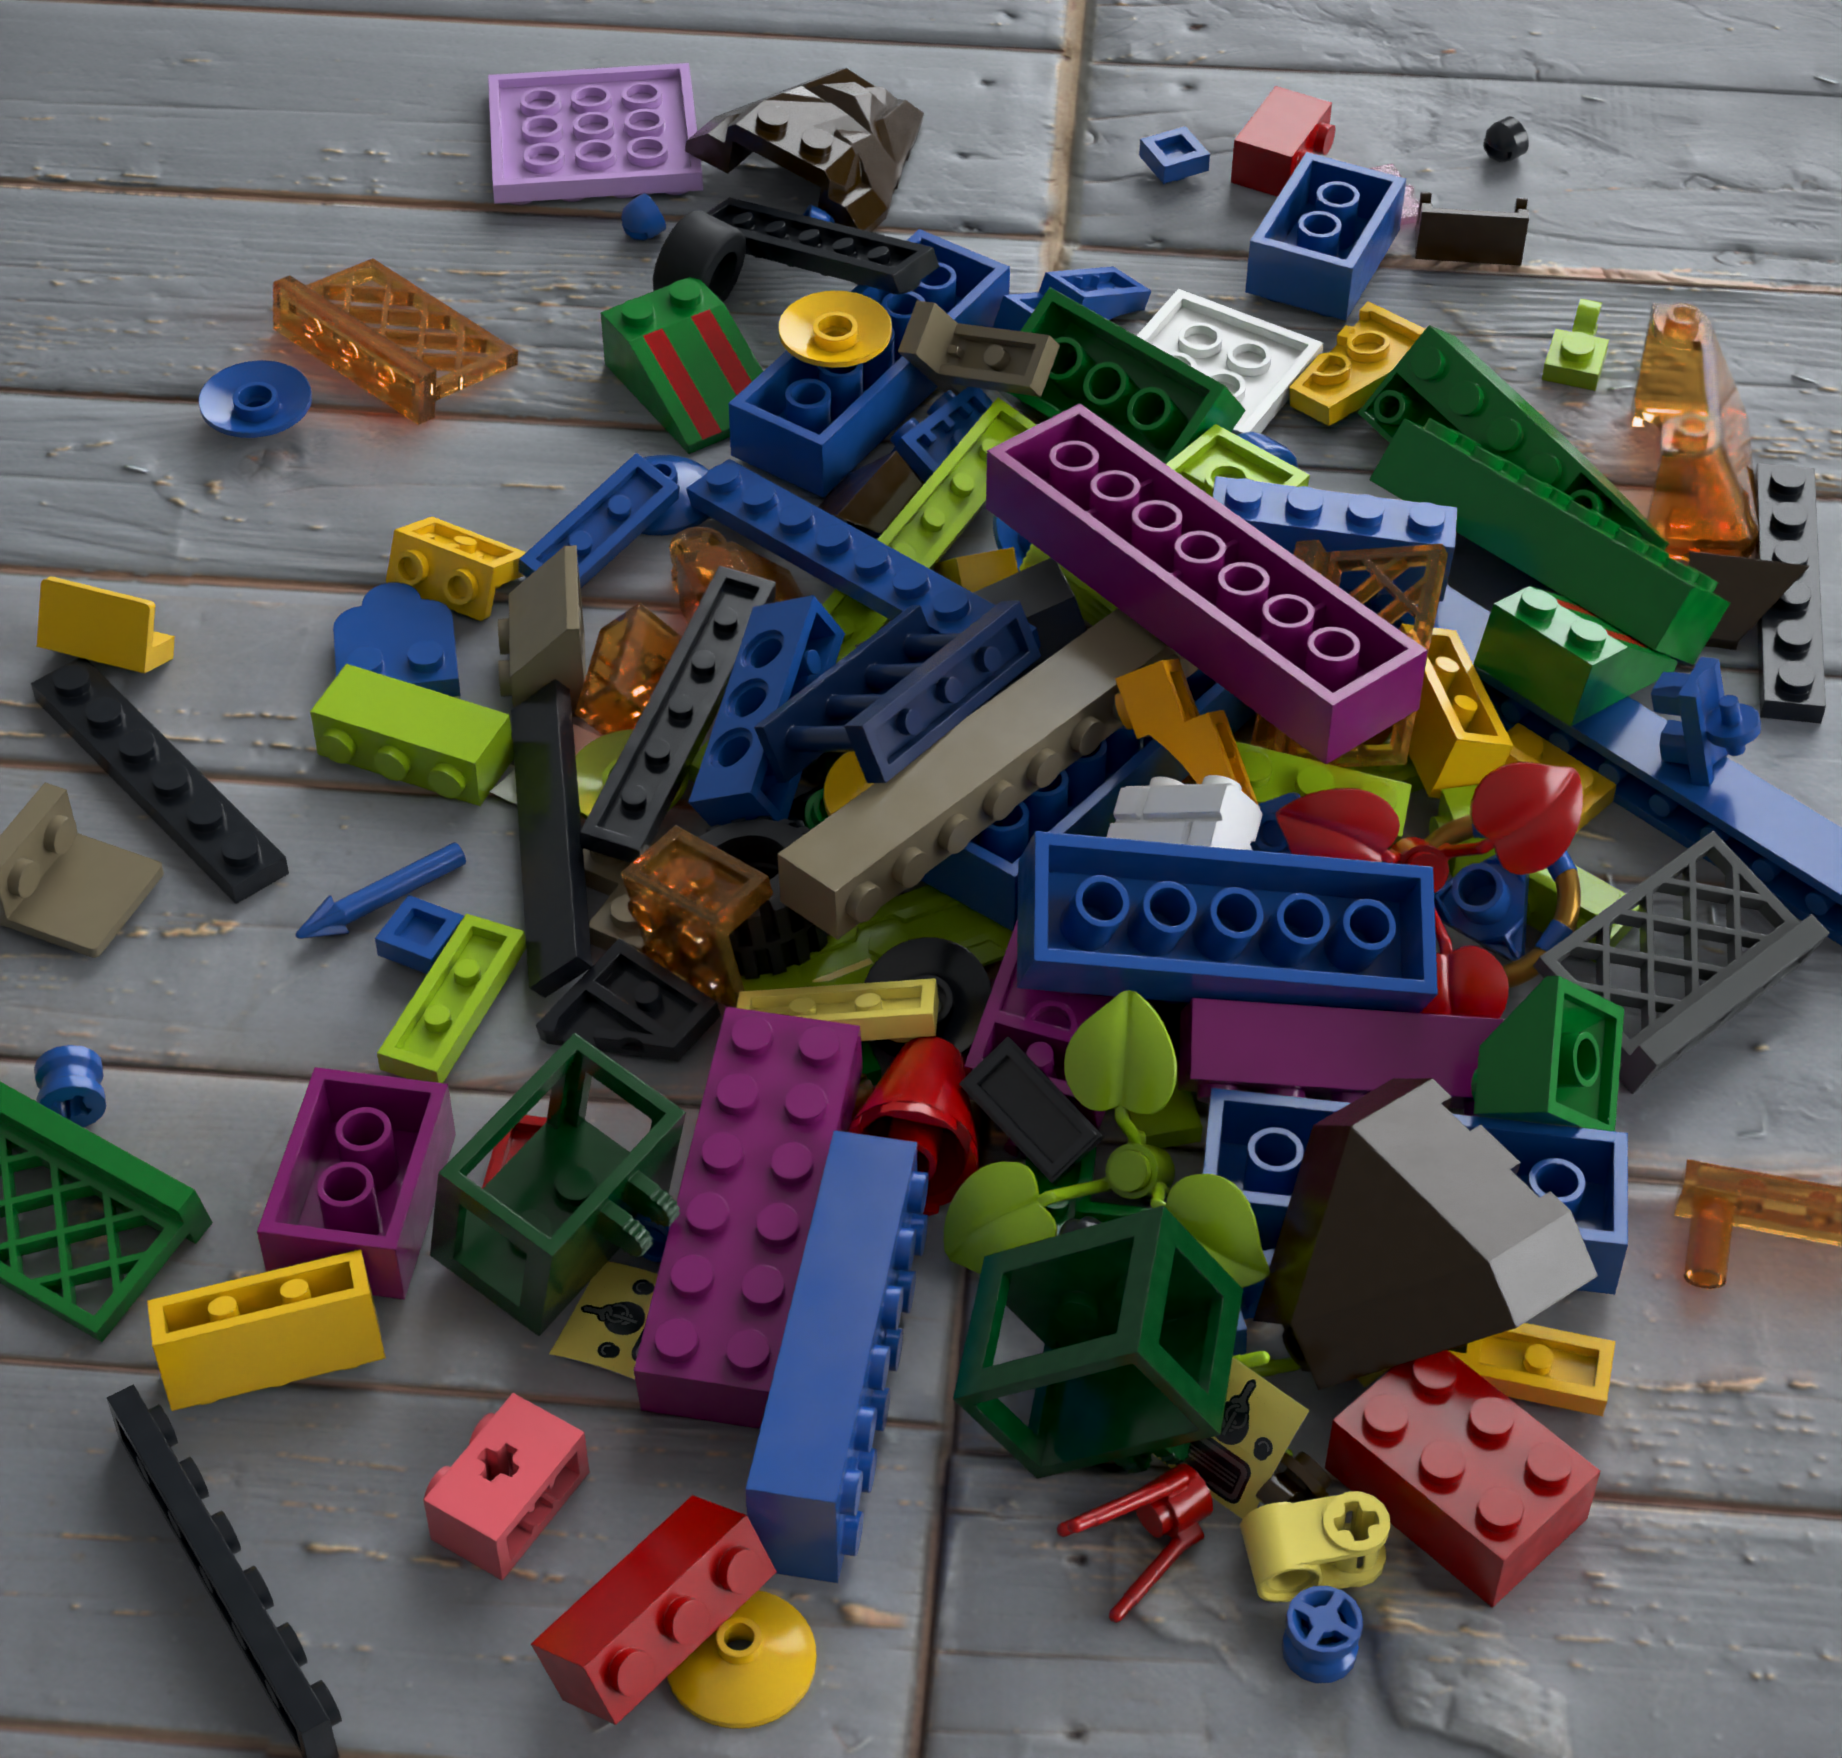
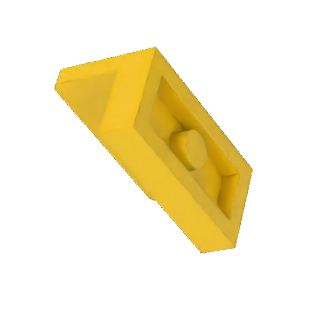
M52 576L41 581L36 647L145 674L173 659L175 636L154 631L155 604L150 600Z

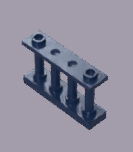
M1020 600L1001 601L962 633L932 634L921 606L911 605L754 728L777 783H787L824 752H855L867 783H887L1039 659L1041 654Z

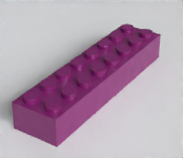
M1079 403L987 450L986 509L1324 764L1335 760L1419 709L1427 649Z

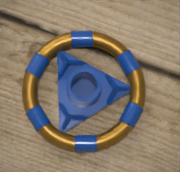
M1466 815L1444 824L1424 840L1438 848L1444 843L1457 845L1472 838L1486 837L1475 829L1471 816ZM1567 850L1555 863L1547 867L1557 890L1554 918L1534 948L1526 955L1529 874L1516 875L1510 873L1502 867L1495 854L1480 863L1470 864L1462 868L1455 877L1446 881L1444 886L1434 893V907L1443 924L1511 962L1503 965L1509 989L1538 976V971L1533 967L1538 958L1572 934L1576 928L1580 913L1581 888L1577 868Z

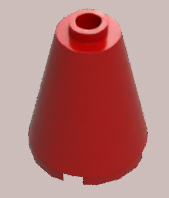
M933 1036L914 1038L901 1048L846 1131L849 1133L917 1142V1171L928 1172L929 1174L928 1191L923 1212L924 1215L928 1216L938 1214L940 1206L952 1202L961 1185L979 1169V1153L970 1097L959 1085L966 1077L963 1057L953 1044Z

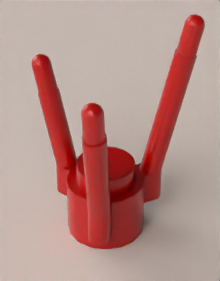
M1178 1464L1136 1491L1083 1512L1074 1518L1058 1524L1056 1528L1059 1536L1067 1537L1136 1510L1141 1524L1151 1535L1159 1538L1166 1534L1172 1538L1170 1543L1110 1610L1109 1619L1114 1623L1120 1622L1139 1603L1185 1550L1204 1539V1533L1198 1522L1211 1515L1213 1512V1500L1205 1481L1196 1470L1187 1464Z

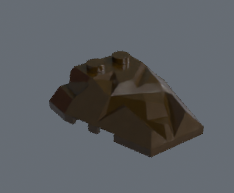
M842 68L715 116L686 141L685 152L727 174L750 154L755 152L821 187L817 208L831 215L836 224L872 232L887 218L893 192L899 186L902 168L905 160L908 161L923 121L924 113L907 100L897 99L886 89L874 86L848 68Z

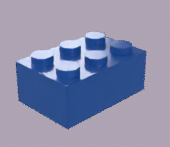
M1306 152L1250 240L1245 292L1266 298L1272 302L1285 303L1317 312L1322 316L1335 317L1346 321L1400 231L1406 178Z

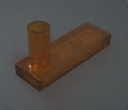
M1687 1159L1677 1189L1674 1215L1691 1218L1684 1269V1279L1689 1284L1704 1289H1716L1726 1284L1733 1226L1842 1246V1187Z

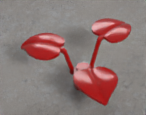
M1517 762L1501 766L1491 771L1480 781L1475 788L1470 804L1472 824L1486 839L1476 843L1458 845L1444 843L1438 848L1421 838L1407 837L1399 840L1387 850L1399 833L1400 822L1398 815L1383 798L1362 789L1336 788L1310 793L1281 807L1276 812L1275 817L1291 854L1433 867L1434 893H1436L1447 881L1449 875L1448 860L1452 857L1482 855L1494 849L1502 867L1516 875L1532 874L1544 870L1555 863L1570 846L1576 834L1582 814L1583 793L1580 775L1572 767L1551 766L1533 762ZM1435 909V934L1440 947V953L1436 952L1438 995L1420 1013L1500 1019L1506 1008L1509 992L1508 979L1503 966L1491 953L1478 946L1468 945L1453 951L1451 939Z

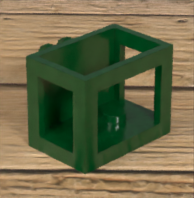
M574 1033L438 1172L430 1256L529 1330L540 1336L620 1248L624 1252L629 1253L630 1256L634 1255L637 1258L638 1256L642 1257L653 1244L651 1240L653 1238L650 1236V1232L639 1223V1220L633 1219L638 1212L644 1217L650 1218L651 1222L657 1223L658 1226L662 1225L664 1228L666 1226L669 1227L680 1215L678 1202L673 1199L672 1195H669L686 1112ZM592 1077L652 1119L650 1131L631 1152L585 1120ZM551 1089L547 1121L483 1189L467 1178V1175Z
M1164 1205L984 1256L953 1400L1037 1479L1114 1461L1118 1466H1123L1124 1471L1127 1470L1128 1474L1147 1471V1468L1151 1467L1150 1462L1153 1461L1151 1458L1152 1454L1156 1457H1161V1462H1166V1465L1185 1462V1459L1189 1458L1188 1453L1191 1452L1189 1450L1190 1442L1221 1434L1243 1288ZM1005 1306L1044 1343L1043 1353L993 1365ZM1035 1389L1028 1427L998 1398Z

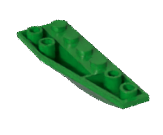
M1431 325L1424 330L1357 412L1389 443L1404 418L1422 427L1431 418L1447 428H1452L1481 444V448L1490 453L1499 455L1526 470V474L1542 483L1546 482L1574 498V502L1621 525V529L1637 538L1641 537L1662 550H1665L1670 544L1578 449L1456 336Z

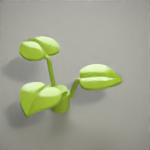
M1131 990L1118 994L1080 1025L1068 1044L1064 1059V1072L1067 1084L1075 1098L1090 1110L1108 1111L1115 1108V1121L1128 1138V1144L1119 1146L1109 1156L1105 1168L1106 1177L1039 1194L1035 1175L1028 1166L1020 1162L1002 1161L991 1163L974 1172L961 1185L945 1217L943 1242L944 1250L949 1260L981 1274L984 1256L1057 1236L1056 1222L1045 1206L1113 1190L1119 1196L1128 1199H1151L1152 1208L1164 1205L1242 1288L1261 1282L1270 1274L1260 1242L1256 1217L1243 1192L1228 1179L1215 1174L1190 1175L1182 1178L1172 1186L1175 1177V1167L1171 1156L1159 1146L1146 1144L1145 1132L1138 1130L1129 1118L1128 1110L1148 1115L1158 1113L1164 1109L1173 1095L1177 1080L1176 1056L1164 1023L1154 1008L1140 994Z

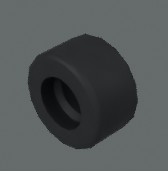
M703 211L688 213L671 230L660 250L652 278L653 291L673 284L678 280L691 277L700 279L724 302L730 295L742 270L746 254V238L739 229Z

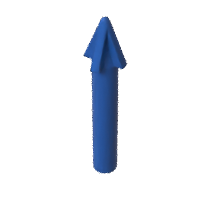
M453 842L336 902L329 895L299 928L295 936L298 939L349 934L346 925L465 865L466 858L464 852L456 842Z

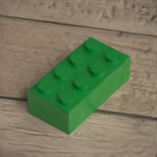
M1049 287L1021 329V332L1050 335L1060 345L1041 397L998 391L1011 405L1040 422H1044L1080 403L1165 464L1215 424L1232 432L1246 411L1225 385Z

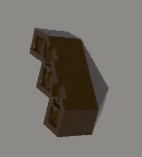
M1393 1078L1314 1124L1270 1263V1274L1265 1280L1253 1321L1282 1324L1284 1328L1282 1339L1288 1354L1301 1367L1302 1371L1311 1372L1318 1390L1517 1328L1598 1276L1571 1210L1551 1191L1538 1197L1516 1175L1521 1162L1482 1125L1477 1126L1471 1131L1465 1127L1447 1109L1450 1107L1452 1097L1433 1078Z

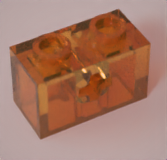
M640 602L602 627L599 631L575 714L603 736L620 730L634 729L682 636Z

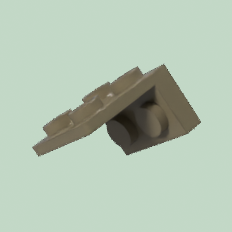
M45 782L0 835V925L92 958L99 957L163 877L162 863L79 834L67 790Z

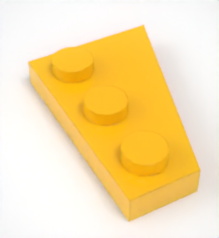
M1367 301L1359 310V321L1354 326L1345 325L1337 334V345L1330 352L1319 354L1289 387L1290 406L1328 426L1342 420L1366 403L1424 332L1425 328Z

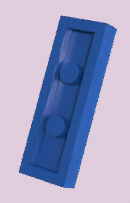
M635 453L519 559V572L528 578L561 548L577 545L580 588H582L679 499L680 486L638 453Z

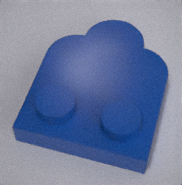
M396 582L385 583L371 589L364 596L362 606L344 611L335 620L333 632L336 677L343 667L349 664L452 697L461 696L453 616L451 610L445 604L435 600H421L419 592L410 585Z

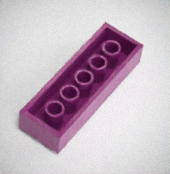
M733 1007L725 1008L677 1197V1205L680 1207L679 1212L681 1213L670 1225L633 1370L641 1410L757 1429L761 1428L834 1130L846 1132L852 1120L863 1071L861 1030L859 1025Z

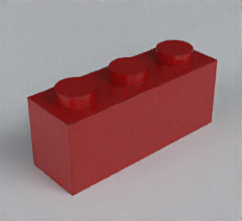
M692 1495L531 1643V1646L563 1701L617 1725L777 1571L747 1515Z

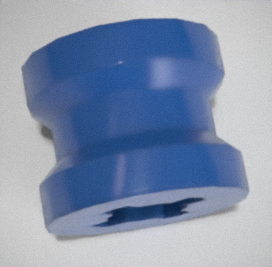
M77 1045L59 1046L46 1051L37 1059L34 1066L36 1085L40 1090L36 1102L83 1128L95 1123L103 1116L106 1109V1096L104 1088L100 1085L104 1077L101 1057L94 1050Z
M1312 1586L1300 1591L1291 1600L1286 1614V1629L1282 1639L1283 1658L1290 1670L1304 1680L1313 1683H1332L1342 1679L1353 1669L1357 1658L1358 1642L1363 1629L1362 1611L1351 1596L1343 1590L1331 1586ZM1332 1637L1331 1643L1319 1644L1322 1638Z

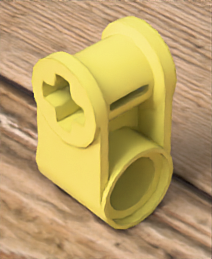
M1348 1491L1340 1495L1295 1503H1271L1249 1512L1242 1519L1240 1528L1259 1597L1270 1602H1289L1300 1591L1312 1586H1331L1343 1589L1362 1587L1373 1583L1382 1574L1386 1563V1548L1384 1544L1390 1533V1515L1384 1504L1373 1495L1361 1491ZM1348 1511H1352L1351 1523H1345ZM1364 1556L1362 1567L1356 1568L1357 1558Z

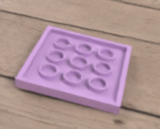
M689 63L488 75L494 204L511 203L514 205H525L533 201L559 199L576 202L584 198L607 196L624 199L643 193L682 195L688 191L703 190L701 160L685 152L686 141L697 132Z

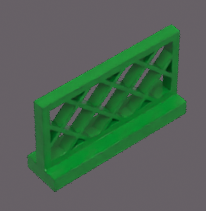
M0 1082V1176H2L4 1200H0V1218L6 1217L8 1238L7 1242L0 1243V1283L98 1341L103 1342L183 1240L186 1238L196 1244L213 1222L195 1189ZM12 1149L20 1153L12 1155ZM39 1166L50 1169L52 1188L16 1196L15 1172ZM64 1178L73 1183L64 1185ZM93 1195L103 1199L105 1218L73 1226L68 1225L66 1202ZM54 1205L56 1230L20 1238L19 1213ZM116 1207L125 1213L117 1214ZM149 1225L161 1232L146 1251L121 1256L119 1232ZM107 1235L109 1260L73 1269L71 1244ZM58 1247L61 1272L34 1279L24 1275L23 1255ZM9 1259L10 1267L1 1261ZM112 1278L113 1293L95 1315L77 1306L75 1286ZM63 1290V1297L54 1293V1291Z

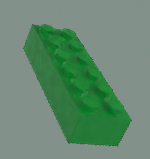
M1405 418L1403 419L1371 475L1370 481L1403 501L1429 502L1436 505L1457 507V533L1653 650L1694 665L1731 603L1713 593L1719 582L1689 565L1686 566L1669 557L1670 554L1641 537L1637 538L1621 529V525L1602 514L1574 502V498L1546 482L1542 483L1526 474V470L1507 459L1481 448V444L1452 428L1449 429L1431 418L1427 420L1424 427Z

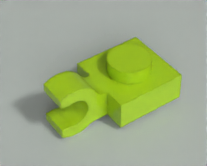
M1581 298L1572 332L1555 328L1544 363L1542 380L1596 391L1609 344V339L1596 337L1597 321L1602 302Z

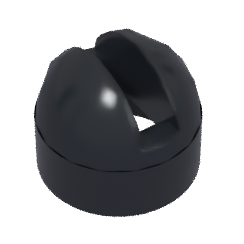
M1508 116L1492 124L1487 129L1483 147L1489 158L1498 162H1506L1525 154L1529 147V140L1523 125L1516 118Z

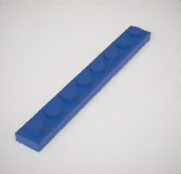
M731 459L711 468L706 475L686 488L691 506L891 621L911 605H920L932 634L962 633L996 606ZM1029 624L1039 649L1041 645L1037 628Z

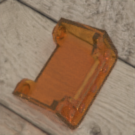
M1652 303L1631 405L1632 426L1643 427L1646 420L1661 430V453L1647 520L1670 543L1664 551L1669 553V557L1681 560L1682 555L1689 551L1749 558L1754 553L1759 532L1747 412L1709 318L1697 307L1688 303Z

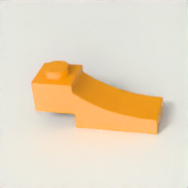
M1179 658L1161 660L1115 678L1120 693L1115 695L1118 715L1128 730H1134L1137 739L1147 737L1155 739L1183 765L1197 784H1202L1203 778L1208 775L1224 776L1239 783L1242 787L1241 791L1258 804L1225 711L1207 712L1199 716Z

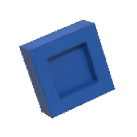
M1186 126L1140 139L1139 156L1163 184L1209 171L1210 153Z
M408 895L375 937L377 954L380 957L428 974L464 918V915Z

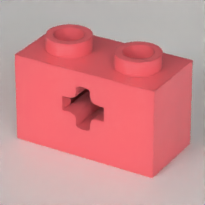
M512 1393L495 1414L488 1413L479 1421L471 1435L469 1446L451 1467H442L431 1479L423 1499L431 1540L503 1581L589 1474L585 1432Z

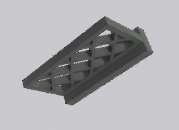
M1712 831L1540 956L1533 967L1543 978L1546 976H1561L1617 1005L1641 1009V1031L1630 1039L1624 1032L1622 1034L1620 1062L1623 1065L1620 1067L1619 1080L1631 1094H1634L1802 965L1830 932L1813 914L1800 922L1726 843ZM1707 856L1725 875V888L1696 883V863ZM1682 873V880L1675 879ZM1660 892L1682 896L1683 919L1653 914V894ZM1697 899L1725 904L1726 927L1697 922ZM1639 905V911L1632 910ZM1740 907L1758 910L1775 929L1768 935L1741 930ZM1619 924L1640 928V952L1611 947L1610 925ZM1654 931L1683 936L1684 960L1655 955ZM1596 936V944L1589 943ZM1698 939L1727 944L1728 965L1722 967L1699 963ZM1742 947L1749 948L1742 954ZM1568 956L1596 960V984L1576 981L1560 962ZM1610 963L1640 968L1641 992L1610 987ZM1654 971L1684 976L1685 998L1680 1000L1655 995ZM1699 979L1707 980L1699 986ZM1655 1012L1664 1013L1655 1020Z

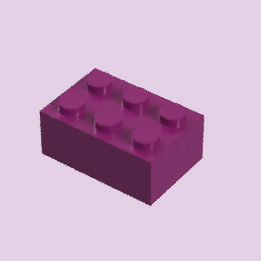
M314 1067L257 1230L266 1272L361 1249L372 1295L405 1300L435 1204L438 1172L447 1164L456 1136L448 1084Z

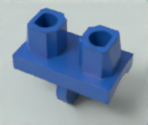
M1700 657L1691 674L1662 672L1652 689L1651 699L1654 712L1681 716V721L1668 720L1661 732L1659 742L1662 761L1689 765L1691 783L1693 785L1710 787L1714 780L1713 765L1728 754L1732 756L1743 754L1746 750L1745 745L1754 741L1760 734L1761 720L1758 711L1752 706L1739 703L1738 697L1734 695L1724 696L1720 662L1717 658Z

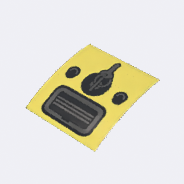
M608 1261L591 1279L549 1355L588 1363L635 1380L633 1370L658 1274Z
M1232 1357L1221 1434L1190 1442L1189 1450L1191 1452L1188 1453L1189 1458L1185 1459V1462L1169 1464L1168 1466L1173 1468L1182 1463L1191 1466L1205 1481L1212 1498L1243 1519L1249 1512L1257 1509L1260 1501L1255 1495L1273 1476L1285 1451L1310 1410Z

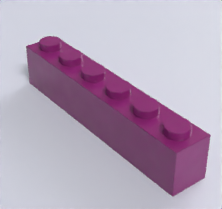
M1192 998L1180 1011L1178 1090L1197 1092V1101L1203 1103H1210L1211 1088L1352 1103L1393 1078H1433L1452 1097L1450 1107L1448 1108L1464 1109V1115L1480 1117L1474 1114L1475 1102L1471 1091L1472 1077L1478 1068L1479 1046L1505 1019Z

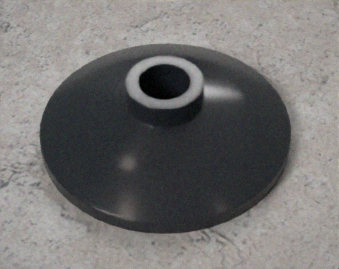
M915 938L892 947L875 962L864 983L936 978L941 1009L937 1015L936 1036L933 1037L950 1042L959 1050L961 1055L967 1052L972 1046L992 991L989 977L983 965L965 947L943 938ZM889 1039L874 1040L883 1051L894 1058L907 1043L894 1042Z

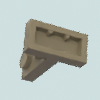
M916 301L898 353L943 392L951 390L955 395H958L969 386L1041 397L1060 345L1050 335L957 323L936 303Z

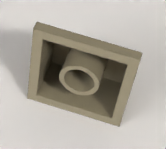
M577 545L561 548L509 593V618L498 619L500 655H510V660L498 661L501 697L512 696L513 708L556 679L570 689L572 717L588 716L585 631Z

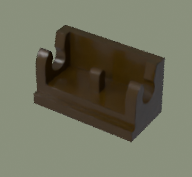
M1421 192L1415 225V259L1522 265L1529 223L1528 198H1516L1514 213L1432 208V192Z

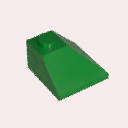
M1546 976L1479 1046L1478 1068L1475 1070L1471 1082V1091L1475 1102L1474 1114L1486 1118L1615 1131L1624 1008L1561 976Z

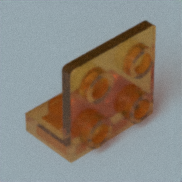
M675 825L621 872L630 899L627 904L628 910L637 922L645 944L642 947L643 954L726 1007L736 1008L739 992L745 990L728 935L774 895L769 876Z

